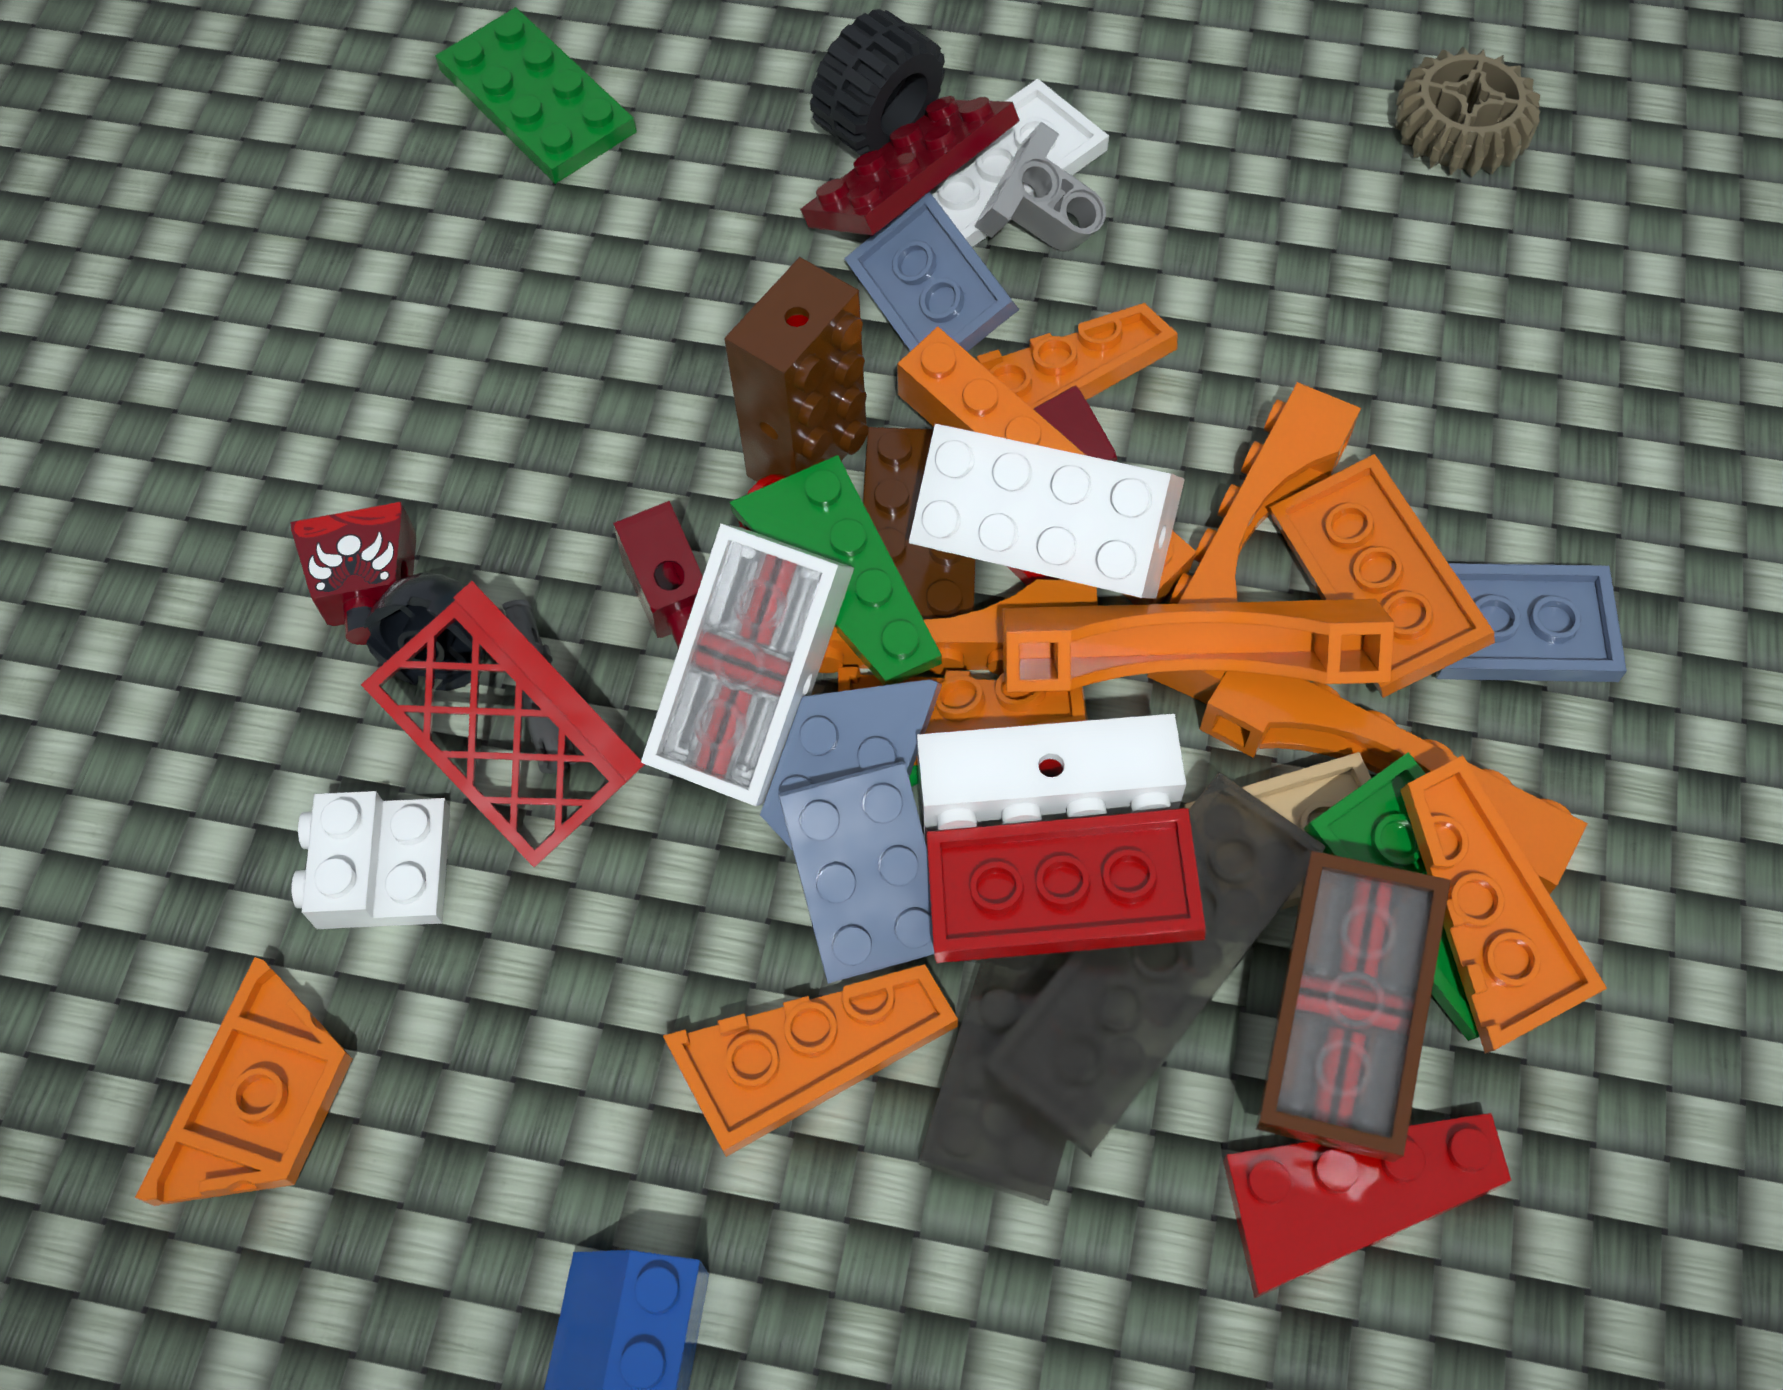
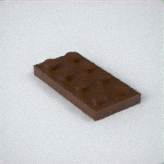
M868 427L863 504L923 620L951 618L974 612L976 559L909 543L934 429Z

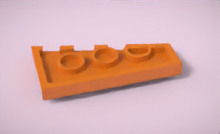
M1142 303L1079 323L1078 332L1064 337L1052 336L1051 333L1029 339V348L1004 356L1001 355L998 349L977 356V361L1034 409L1075 385L1080 389L1086 400L1177 350L1178 333L1149 306Z
M859 667L838 668V692L883 686L875 675H861ZM946 670L944 678L912 677L901 682L906 683L930 679L942 684L925 734L1088 721L1083 687L1071 691L1007 692L1004 673L997 680H986L971 677L970 671ZM916 757L914 766H915V765H918V764H917V757Z
M1463 755L1409 782L1400 789L1427 875L1451 880L1443 925L1485 1053L1504 1046L1607 989Z
M923 964L846 985L843 987V991L814 999H809V996L784 1002V1007L748 1017L745 1016V1013L718 1020V1025L689 1033L685 1029L663 1035V1038L725 1157L958 1027V1018L928 968Z

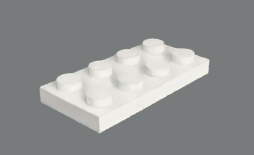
M1036 79L1006 100L1014 103L1020 121L930 191L972 247L988 236L974 226L1020 145L1041 122L1059 133L1046 158L1070 175L1077 173L1108 149L1109 135L1039 79ZM1022 182L1025 191L1031 196L1037 197L1034 188L1030 184Z

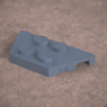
M928 679L802 696L760 816L792 850L778 796L779 793L903 761L906 764L908 776L910 777L917 757V734H925L942 684Z

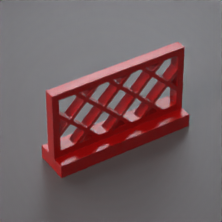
M471 581L453 597L455 599L453 603L368 677L361 686L535 868L623 785L644 768L645 764L641 763L640 758L480 588ZM455 620L473 637L472 663L436 662L437 637ZM427 646L426 662L411 661ZM481 646L498 664H480ZM401 669L426 670L424 706L398 705L382 686ZM435 670L471 671L470 707L434 706ZM480 672L507 673L516 682L515 709L478 708ZM523 691L541 710L523 709ZM407 713H424L423 730ZM433 714L469 715L468 752L442 751L432 741ZM478 715L514 717L513 753L476 752ZM522 717H540L552 720L559 728L558 754L521 753ZM566 736L584 755H565ZM449 758L467 759V777ZM476 759L512 760L511 797H486L475 786ZM521 761L557 762L556 799L519 797ZM565 762L592 763L609 781L590 799H563ZM493 804H511L510 822ZM519 804L556 805L555 831L535 849L518 832ZM563 806H582L562 824Z

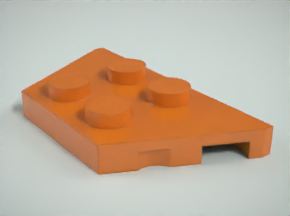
M254 957L135 1198L152 1206L291 1186L295 1185L353 1059L264 960Z

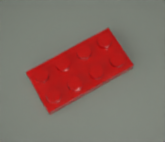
M1188 808L927 832L933 946L936 963L1205 940L1206 927Z

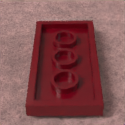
M945 96L933 101L926 107L927 113L914 123L903 125L890 134L891 141L879 150L860 156L853 163L854 169L842 178L826 182L816 190L817 196L800 209L808 227L874 235L1017 124L1020 120L1014 103L1009 101H989L988 97H979L973 100H955L954 96Z

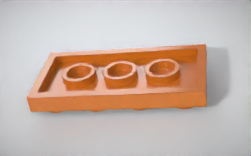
M1375 454L1269 507L1273 521L1322 600L1376 599L1393 619L1394 637L1390 683H1374L1382 698L1495 643L1493 629Z

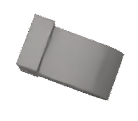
M1041 122L1020 145L974 226L992 238L1012 219L1051 247L1060 251H1071L1078 248L1100 229L1104 223L1106 211L1101 197L1095 191L1046 158L1059 133ZM1022 182L1030 184L1034 188L1037 197L1028 194ZM1067 212L1077 218L1080 228L1074 226L1069 221Z

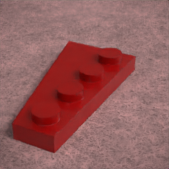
M1492 1113L1409 1126L1404 1156L1395 1162L1311 1142L1227 1154L1223 1160L1254 1299L1305 1274L1308 1275L1356 1251L1386 1240L1425 1220L1428 1221L1499 1189L1511 1181Z

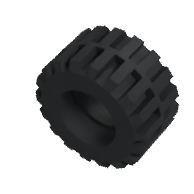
M875 9L869 14L863 13L855 19L853 24H848L840 32L838 38L827 49L823 60L820 61L816 71L817 76L812 82L810 92L813 94L810 100V110L814 113V121L860 156L879 150L891 141L890 134L903 125L916 122L927 113L926 107L938 99L945 75V70L943 69L945 58L944 54L940 52V46L887 10Z

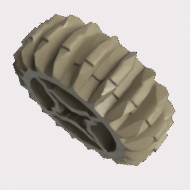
M1462 46L1456 55H1452L1442 49L1435 59L1425 57L1418 68H1412L1410 74L1406 77L1403 89H1400L1396 101V106L1398 107L1395 116V128L1401 131V144L1413 146V158L1427 156L1430 160V169L1438 164L1449 167L1450 176L1457 169H1465L1469 176L1473 177L1480 168L1493 175L1500 165L1510 167L1518 155H1523L1524 150L1529 147L1540 121V94L1533 91L1534 79L1521 77L1520 65L1511 67L1505 65L1504 55L1496 59L1487 57L1484 48L1478 55L1469 54Z

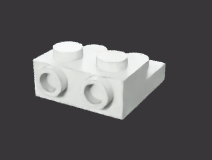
M377 791L314 794L312 812H302L298 822L299 842L303 849H308L306 870H297L293 875L292 898L295 907L302 908L303 915L316 929L442 924L450 806L445 798L383 801Z

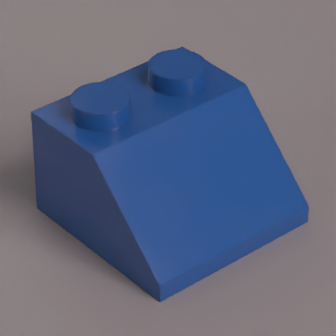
M635 1250L573 1252L544 1390H689L709 1280V1273L702 1262L696 1259Z

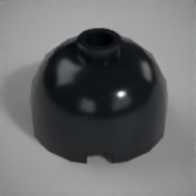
M418 573L394 582L374 604L365 620L364 629L368 627L371 634L366 642L370 653L383 665L455 601L453 597L465 585L455 579L433 573ZM457 620L437 637L436 662L472 663L473 637ZM427 646L411 661L426 662ZM481 646L480 664H483L486 650ZM401 669L395 676L405 682L417 685L418 676L426 677V670ZM435 670V679L442 680L435 690L449 691L465 687L471 682V671Z

